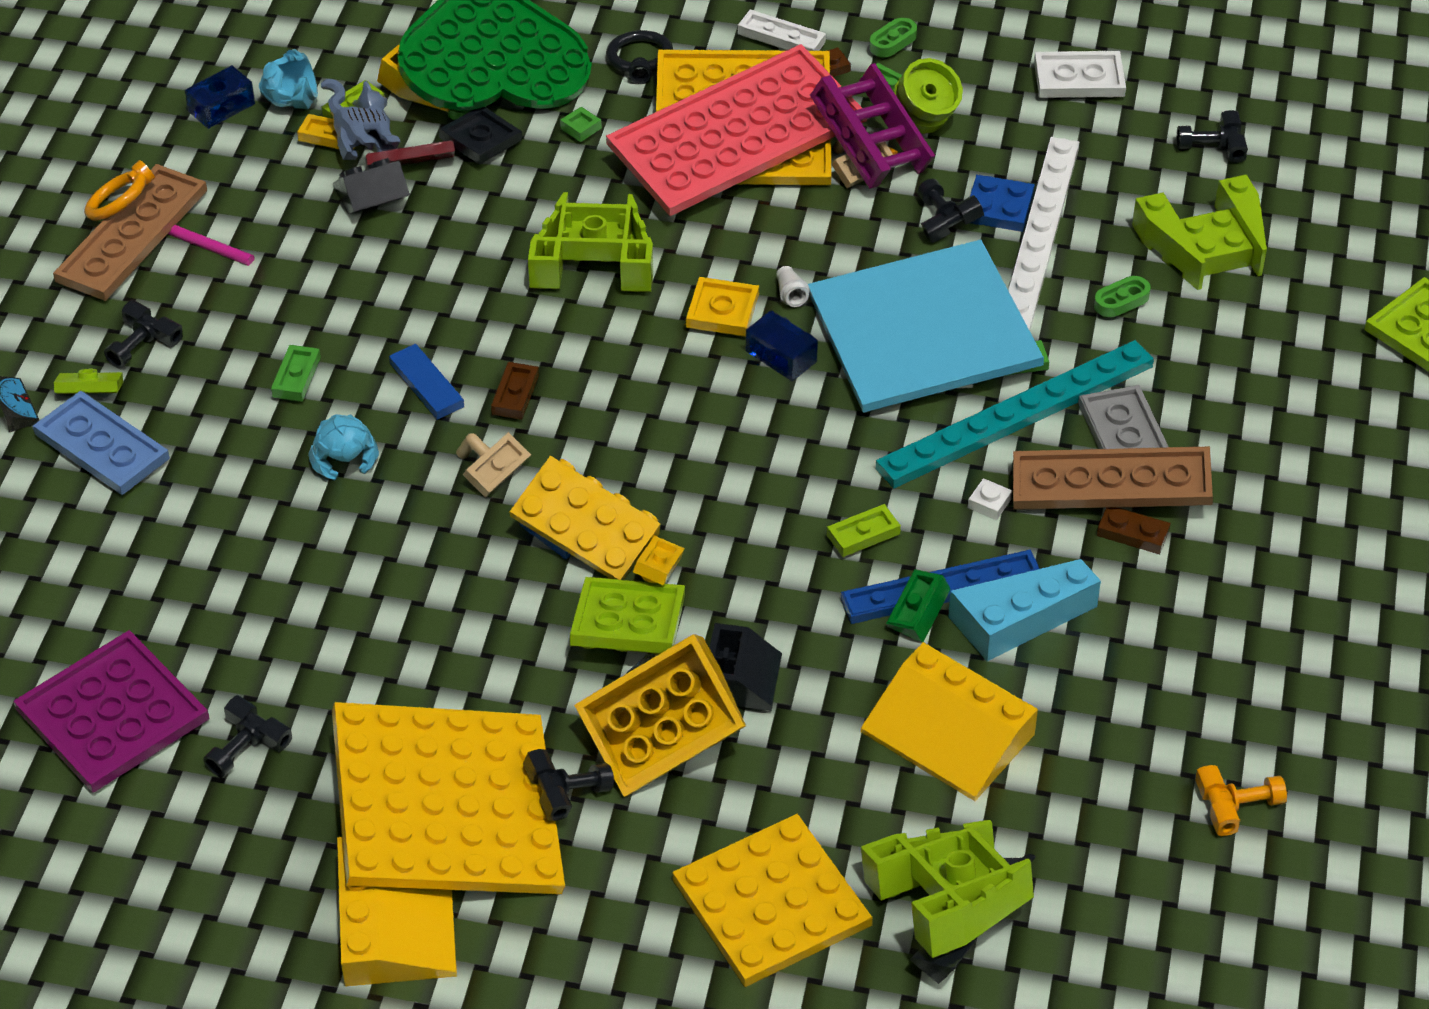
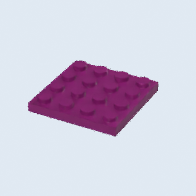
M130 630L13 701L16 711L92 793L210 719L208 710Z

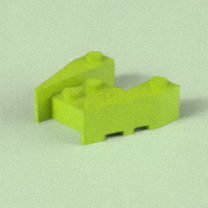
M1247 174L1219 180L1215 201L1216 212L1179 219L1164 192L1135 199L1132 226L1142 243L1149 250H1157L1162 255V260L1168 266L1173 264L1183 272V278L1197 290L1202 289L1204 276L1251 266L1257 276H1262L1267 251L1259 193Z
M563 192L556 202L555 210L550 218L546 217L543 221L542 230L531 239L528 255L529 287L560 289L564 260L620 262L621 291L651 292L653 281V243L646 233L644 221L639 216L633 194H628L627 204L568 203V192Z
M990 820L963 824V830L940 833L939 828L926 829V836L907 838L906 833L894 834L861 846L864 881L880 900L895 897L902 892L922 886L929 894V896L911 902L915 939L932 958L967 945L1034 898L1031 861L1025 859L1010 865L994 849L993 826Z

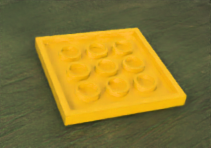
M798 813L672 872L673 882L744 987L872 926L873 917Z

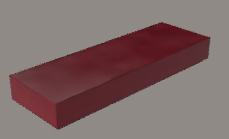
M450 140L368 153L365 157L366 169L373 162L389 158L391 163L400 161L401 165L454 157L455 153L454 143Z

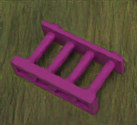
M875 63L870 64L857 83L838 87L831 75L822 77L811 92L810 97L869 189L879 186L892 167L911 162L917 173L920 174L923 173L935 157L930 146ZM866 93L873 105L854 111L846 98ZM881 116L888 129L868 134L861 121ZM896 139L904 152L883 157L876 144Z

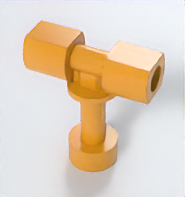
M1207 765L1197 769L1195 781L1202 799L1210 800L1211 802L1210 818L1218 836H1228L1238 832L1240 819L1237 811L1239 810V804L1267 800L1270 806L1287 802L1286 785L1280 775L1265 778L1263 786L1236 790L1233 783L1225 785L1218 766Z

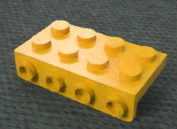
M549 456L509 511L510 517L609 579L624 580L654 536L658 537L660 534L661 524L652 513L646 510L639 511L631 506L630 501L619 493H614L613 495L605 490L603 485L594 477H584L576 472L575 467L564 459L558 461L552 456Z

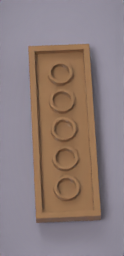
M156 164L151 169L155 179L145 185L141 194L131 204L115 215L104 219L54 271L55 282L106 301L171 231V228L207 192L206 182Z
M1210 446L1013 451L1014 509L1213 505Z

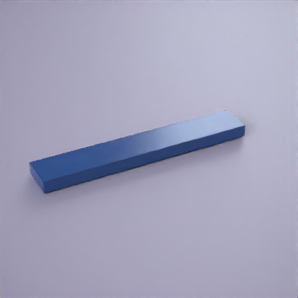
M1030 549L936 570L931 573L943 575L950 586L951 592L952 590L1040 568ZM910 577L841 592V601L850 623L854 624L890 616ZM950 592L944 603L950 602Z

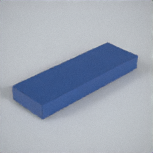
M417 344L389 356L390 365L437 420L464 407V399Z

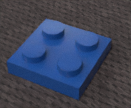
M976 174L970 196L974 195L978 199L984 216L971 223L1023 232L1035 184Z

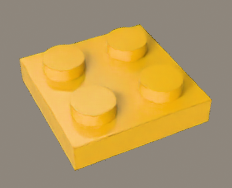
M699 277L686 317V328L747 337L759 296V285Z

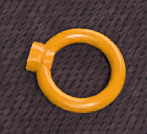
M139 160L132 166L131 171L111 179L90 197L84 209L86 217L90 220L98 221L120 212L141 194L145 185L155 179L154 174L144 162ZM133 183L129 187V189L116 200L101 208H98L100 204L112 193L122 188L123 186Z

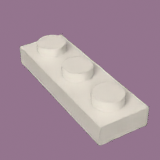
M751 9L738 24L739 35L786 50L802 44L808 51H820L826 42V33Z

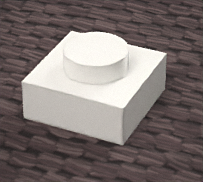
M983 478L968 499V508L997 520L1011 501L1012 490Z

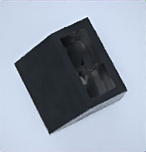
M389 158L373 162L367 166L368 170L362 171L361 166L346 170L339 174V180L333 182L334 189L348 214L410 195L400 161L391 163Z
M714 623L709 649L724 675L737 706L772 711L782 653L749 627Z

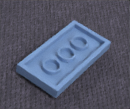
M79 391L33 425L36 436L121 495L125 494L170 459L168 449L82 391Z

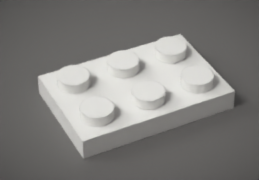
M1120 51L1035 52L1034 64L1039 98L1125 97L1126 84Z

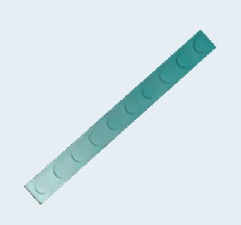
M1134 340L876 460L875 469L895 489L1078 403L1079 396L1104 391L1153 368L1154 358Z

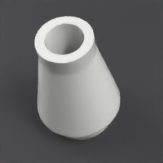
M783 266L778 269L776 278L778 279L780 297L783 303L791 307L803 305L809 297V285L791 267Z

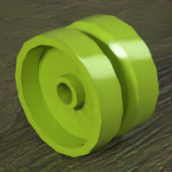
M932 58L918 59L911 63L892 88L921 134L933 133L940 129L960 104L963 94L960 78L955 71L944 62Z

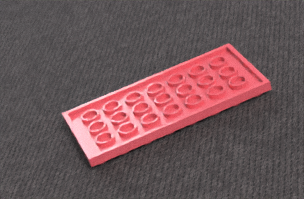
M800 44L606 135V144L666 213L672 216L835 137L834 132L810 97L811 92L820 79L829 76L830 73ZM833 78V80L835 81V83L837 84V86H838V87H842V86ZM852 97L846 98L854 111L862 109Z

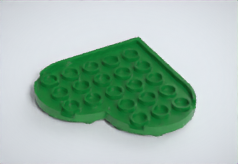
M437 0L404 33L397 56L399 72L407 86L425 101L438 108L451 110L479 109L495 102L501 96L517 106L541 109L562 106L571 102L582 93L587 85L592 67V62H590L587 53L588 47L581 36L570 26L530 0Z

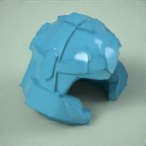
M294 48L283 54L284 57L268 62L264 66L259 89L261 94L276 106H294V108L309 109L311 104L314 103L313 100L318 96L316 79L308 57Z
M335 414L331 418L320 422L308 455L312 468L328 479L336 480L339 472L332 469V465L326 460L328 456L339 461L349 462L362 452L363 463L360 465L359 470L362 473H366L372 468L378 458L379 451L374 437L367 426L351 414L347 416Z

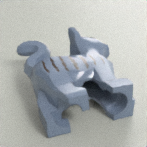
M326 79L321 82L322 89L335 93L328 100L334 118L333 125L337 133L338 147L343 160L356 159L357 152L353 148L361 144L366 146L368 150H372L375 144L377 152L398 149L397 147L401 141L398 136L391 134L390 119L384 111L388 103L387 98L379 92L372 90L368 81H364L362 93L358 100L353 101L355 107H342L340 105L345 100L346 93L340 82L334 79Z

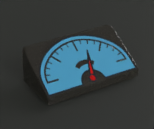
M0 376V413L9 432L34 425L40 420L21 378Z

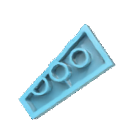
M1081 559L952 590L950 592L948 617L983 658L989 661L1096 608L1101 580Z

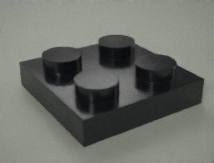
M486 107L474 109L439 129V138L443 141H453L455 149L476 163L481 164L522 141V131Z

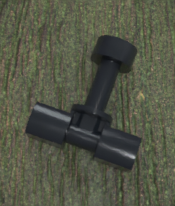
M1234 110L1222 112L1217 131H1192L1191 126H1178L1176 132L1177 148L1191 149L1192 143H1217L1218 148H1226L1227 157L1230 162L1238 163L1245 161L1248 147L1245 136L1240 134L1242 124L1239 112Z
M927 179L918 188V195L927 205H934L937 209L935 216L921 223L924 234L931 243L949 235V228L962 221L967 225L984 216L982 206L974 195L956 204L953 201H945L943 198L944 189L936 179Z
M131 300L123 307L122 317L123 322L133 326L134 332L122 343L118 341L111 343L104 350V355L110 364L121 369L132 359L130 352L142 341L149 343L155 338L170 347L177 345L183 337L182 325L165 316L158 320L151 316L150 308L135 300Z
M236 695L226 704L224 712L225 718L236 725L238 734L223 749L218 747L212 748L203 757V762L210 772L217 777L223 778L234 767L232 758L247 744L257 745L261 741L278 753L284 750L292 740L291 728L274 717H270L267 720L257 715V707Z
M545 749L528 752L523 762L531 783L539 784L543 793L539 801L549 821L567 818L572 808V804L567 796L570 789L590 787L593 792L599 793L611 791L614 785L613 771L608 763L591 765L587 773L568 775L564 769H555Z

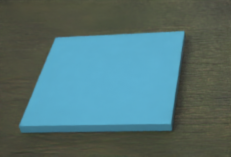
M982 240L808 284L810 298L863 413L1044 365V357Z

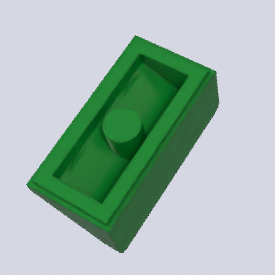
M914 569L886 625L916 641L924 642L950 592V586L944 576Z

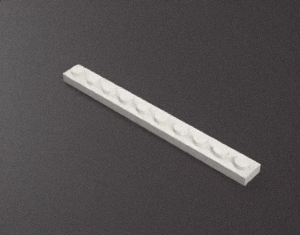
M1050 138L1008 289L1029 331H1031L1078 155L1079 141L1065 138Z

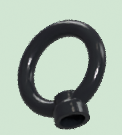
M637 30L617 36L607 46V60L617 70L629 73L631 81L637 84H644L651 79L652 72L657 70L658 57L650 61L642 57L635 58L632 62L625 61L617 55L621 47L629 43L644 41L657 44L662 50H673L670 40L657 32Z

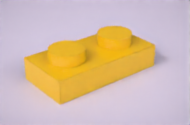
M308 114L297 131L298 141L339 149L337 133L333 125L334 119Z
M654 536L637 560L633 573L640 575L647 582L664 585L681 560L685 548Z

